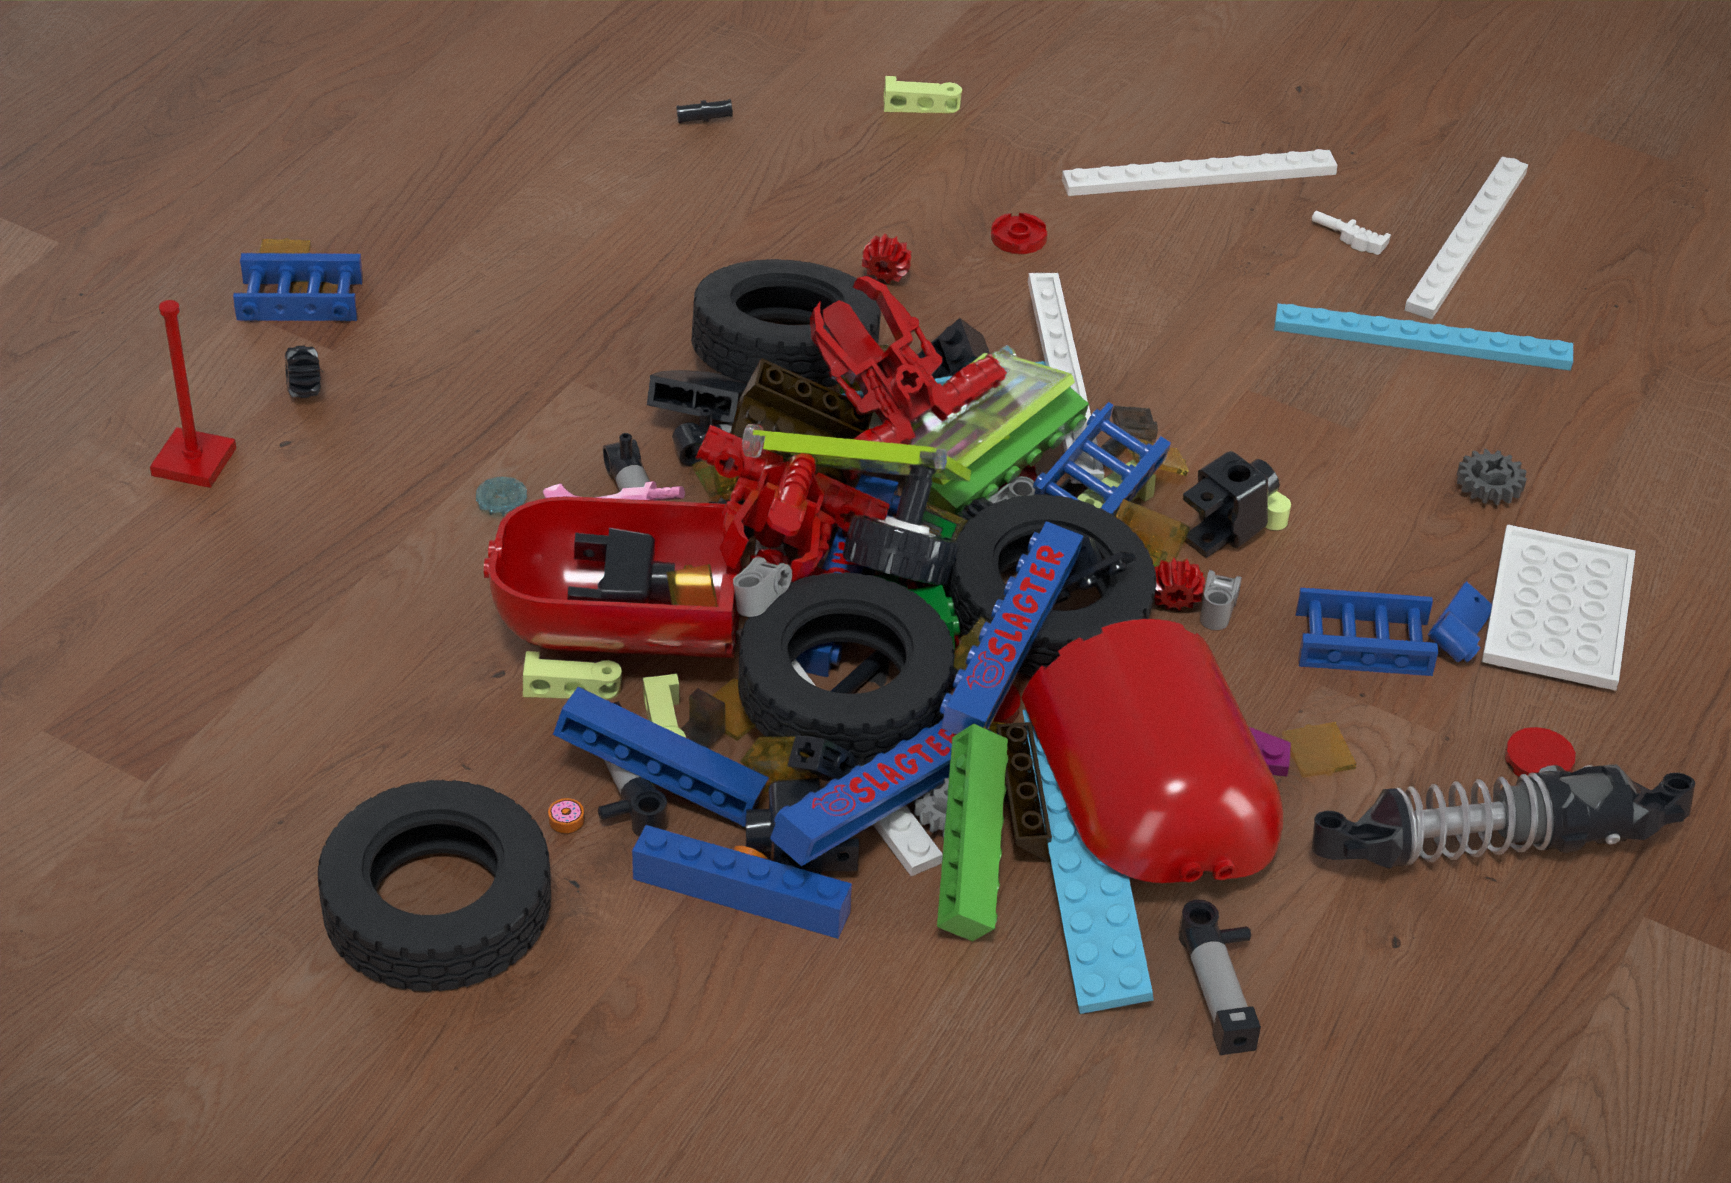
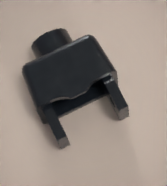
M1229 451L1198 470V483L1183 493V501L1199 512L1201 523L1184 534V541L1205 558H1208L1227 543L1238 549L1265 528L1268 523V497L1279 490L1280 487L1279 479L1272 467L1261 459L1248 463L1235 452ZM1231 514H1232V521H1230L1229 518H1228ZM1205 539H1211V540H1213V541H1211V542H1204L1203 540H1205Z
M609 528L608 536L575 533L574 559L605 562L604 576L598 583V589L569 586L567 600L650 604V600L672 602L675 563L654 561L655 539L650 534Z
M819 778L775 781L769 787V809H746V847L759 852H770L771 861L822 875V871H858L859 838L847 839L803 866L798 864L770 839L775 827L774 819L777 813L787 805L791 807L800 802L808 793H816L823 789L820 788Z

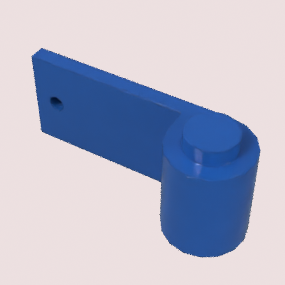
M1466 581L1457 591L1427 636L1456 662H1460L1462 659L1466 662L1470 661L1481 648L1477 645L1480 640L1477 634L1490 616L1492 603Z

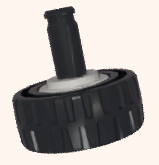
M921 464L910 465V473L905 480L896 518L887 516L883 520L865 515H854L847 533L843 558L852 563L894 576L946 586L949 583L953 565L955 564L958 542L929 532L930 527L921 525L932 487L933 474L935 475L936 471L935 468Z

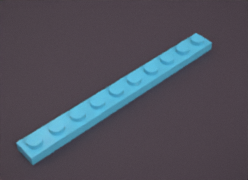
M1277 304L1275 331L1571 371L1573 364V343L1561 340L1553 341L1531 336L1523 337L1502 332H1486L1472 328L1420 323L1413 320H1397L1383 316L1375 317L1353 312L1331 311L1324 308L1301 307L1294 304Z

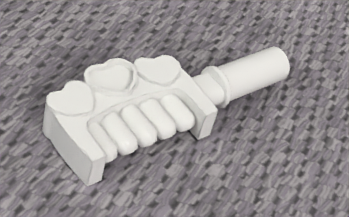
M1315 211L1312 216L1313 222L1333 229L1335 232L1340 231V240L1346 244H1351V247L1358 251H1367L1368 253L1379 255L1389 244L1391 234L1386 233L1384 236H1378L1376 232L1372 233L1371 230L1366 231L1365 228H1360L1356 225V220L1352 219L1348 223H1344L1341 219H1336L1319 211Z

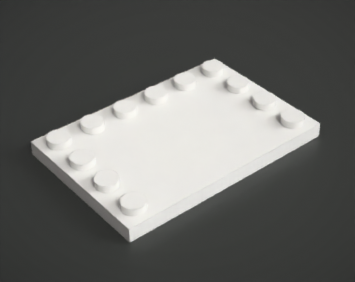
M1507 525L1482 662L1616 690L1621 669L1635 550Z

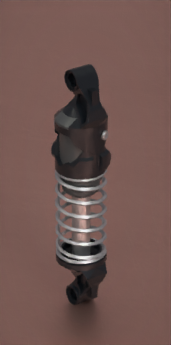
M1617 764L1587 765L1572 773L1565 771L1561 766L1551 765L1541 768L1536 773H1529L1528 776L1521 774L1514 786H1510L1504 777H1498L1493 788V802H1491L1488 787L1481 779H1476L1471 788V805H1469L1465 789L1459 782L1454 781L1450 787L1449 807H1446L1440 788L1436 784H1431L1427 791V809L1423 810L1420 795L1414 787L1409 786L1406 792L1401 788L1383 789L1372 807L1355 823L1347 820L1343 814L1336 811H1322L1316 814L1314 817L1312 851L1316 855L1327 859H1367L1375 864L1391 869L1394 866L1412 865L1419 855L1427 862H1435L1442 853L1450 860H1457L1464 851L1472 857H1480L1487 848L1495 855H1502L1509 846L1517 852H1525L1533 844L1538 850L1558 849L1560 852L1570 853L1581 850L1585 843L1595 841L1598 844H1615L1627 839L1645 840L1658 832L1664 825L1682 822L1690 816L1695 781L1692 777L1683 773H1669L1663 777V780L1653 790H1650L1632 781ZM1479 786L1482 790L1485 803L1478 804L1477 795ZM1456 788L1459 792L1462 806H1456ZM1435 792L1439 808L1433 809V793ZM1411 794L1414 798L1416 811L1413 810V806L1411 804ZM1498 830L1499 834L1505 839V843L1501 848H1495L1490 843L1492 831ZM1478 832L1483 844L1479 850H1472L1468 846L1469 834ZM1456 835L1460 843L1459 850L1456 853H1450L1446 849L1447 836ZM1433 837L1438 848L1434 855H1427L1422 849L1424 838ZM1515 842H1524L1525 844L1516 845Z

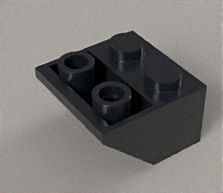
M961 318L956 320L951 326H948L943 333L931 342L937 354L942 357L941 365L932 376L934 379L953 376L982 354H989L984 336ZM923 350L917 354L920 359L926 357Z

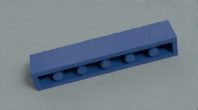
M580 687L576 688L563 706L553 733L554 736L744 827L746 825V809H756L769 779L765 775Z
M646 825L632 850L633 880L837 939L851 912L852 883Z

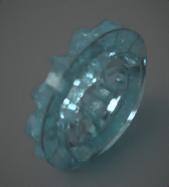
M511 477L488 479L481 483L476 490V502L479 503L480 510H488L490 515L501 512L504 516L505 512L512 511L525 504L527 498L525 485Z

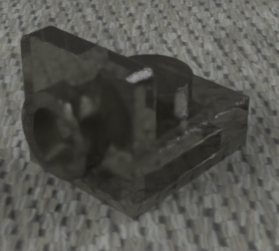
M1114 406L1111 416L1115 425L1130 435L1138 437V440L1145 445L1151 444V441L1156 439L1158 425L1153 420L1150 408Z
M697 688L689 696V721L681 728L686 738L706 748H709L725 733V703Z

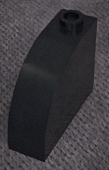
M690 370L661 371L650 375L647 406L700 416L701 409L710 408L712 410V419L733 423L739 400L748 383L712 372Z

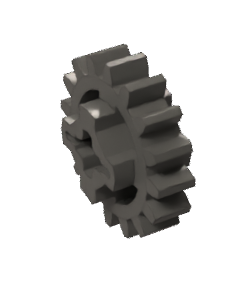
M1484 449L1481 455L1477 451H1472L1471 457L1465 455L1463 461L1459 463L1457 484L1462 485V492H1472L1470 498H1481L1482 503L1486 504L1488 500H1493L1496 505H1499L1502 499L1507 503H1511L1512 497L1518 499L1521 492H1524L1527 480L1525 478L1526 470L1521 469L1522 463L1520 461L1512 462L1513 456L1508 455L1505 457L1501 455V451L1497 450L1495 454H1490L1488 449Z

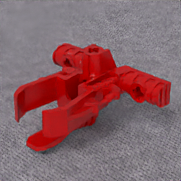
M869 276L857 278L852 288L864 292L871 300H876L896 340L885 352L868 333L851 306L843 301L838 300L823 310V318L820 313L819 302L810 316L811 339L818 346L824 361L830 369V378L836 380L844 389L846 397L854 405L857 414L865 415L875 411L882 421L881 425L864 431L855 437L854 440L908 445L911 443L910 440L916 437L911 426L912 423L929 412L934 414L941 422L949 419L948 415L961 411L962 406L965 404L969 406L986 395L992 387L995 389L1000 386V382L1006 379L1007 372L1003 367L1001 368L997 358L995 359L989 353L984 359L973 362L958 371L945 384H937L932 374L941 365L942 357L937 354L932 343L925 338L919 327L918 318L911 317L906 308L890 293L887 285ZM824 325L828 329L829 333L823 328ZM913 331H915L921 342V348L926 355L924 358L920 359L909 347L914 340L911 335ZM843 376L850 382V384H853L854 382L858 383L860 389L864 394L863 398L860 397V395L856 392L855 389L850 388L848 386V384L842 378ZM841 469L845 479H850L851 481L858 477V473L862 472Z
M709 426L695 458L697 460H704L706 464L713 467L715 466L716 471L723 477L735 478L738 476L730 496L731 499L726 503L722 512L724 516L722 530L724 539L719 547L725 563L734 570L749 541L744 533L745 525L755 529V537L762 546L769 549L777 548L784 542L799 549L798 559L793 560L790 565L792 570L791 582H795L798 579L808 577L814 571L820 559L825 557L829 549L827 541L831 537L835 521L840 528L848 531L854 515H865L885 520L890 504L827 477L822 473L818 472L816 475V461L811 454L801 453L783 462V456L764 450L763 447L721 430L716 426ZM742 498L745 499L743 505L736 503Z

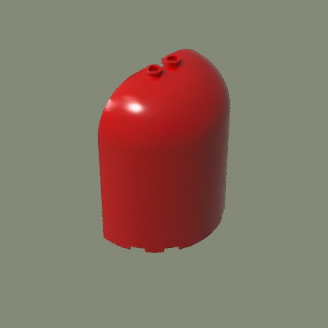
M569 496L550 497L528 502L510 511L501 520L495 540L489 541L488 558L484 560V578H489L493 602L505 624L517 636L530 644L552 650L713 658L735 657L739 613L736 606L733 579L742 572V556L734 570L725 563L719 549L724 539L722 532L724 516L722 512L726 504ZM609 528L652 535L655 539L654 561L675 563L672 602L650 600V604L567 600L569 586L598 589V583L604 576L605 562L574 559L575 533L608 536Z
M1129 620L1102 627L1103 633L1085 641L1080 637L1061 648L1058 651L1060 656L1047 668L1041 666L1027 684L1021 698L1076 829L1086 847L1100 861L1131 878L1154 883L1194 882L1201 878L1203 871L1213 872L1212 875L1215 880L1246 877L1261 871L1273 860L1283 830V805L1280 791L1226 679L1203 637L1198 633L1193 634L1185 630L1184 626L1180 623L1168 620Z

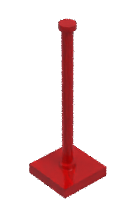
M166 300L159 304V312L164 316L182 428H175L150 465L151 476L211 488L236 450V442L233 438L199 432L195 429L177 317L180 312L179 303L174 300Z

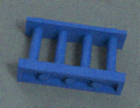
M241 253L240 264L243 284H248L247 293L233 294L236 320L357 321L355 293H349L350 284H362L361 254ZM278 284L277 293H259L260 285ZM290 284H308L307 293H289ZM320 284H338L337 293H319Z
M1108 402L1101 411L1096 409L1087 421L1088 426L1047 474L1042 472L1033 484L1034 494L1057 495L1079 500L1056 484L1067 473L1103 497L1104 504L1101 509L1117 518L1166 460L1171 442L1160 436L1154 445L1150 443L1145 445L1109 421L1114 405ZM1100 431H1103L1139 455L1140 461L1136 466L1132 464L1128 466L1092 441ZM1084 451L1120 475L1123 482L1118 488L1115 486L1109 487L1074 462Z
M1300 587L1296 616L1309 617L1310 634L1303 633L1298 656L1299 666L1433 676L1438 655L1437 643L1423 642L1422 625H1428L1433 598ZM1322 618L1342 619L1343 636L1323 635ZM1355 620L1375 621L1376 638L1357 637ZM1389 623L1408 624L1410 641L1390 640Z

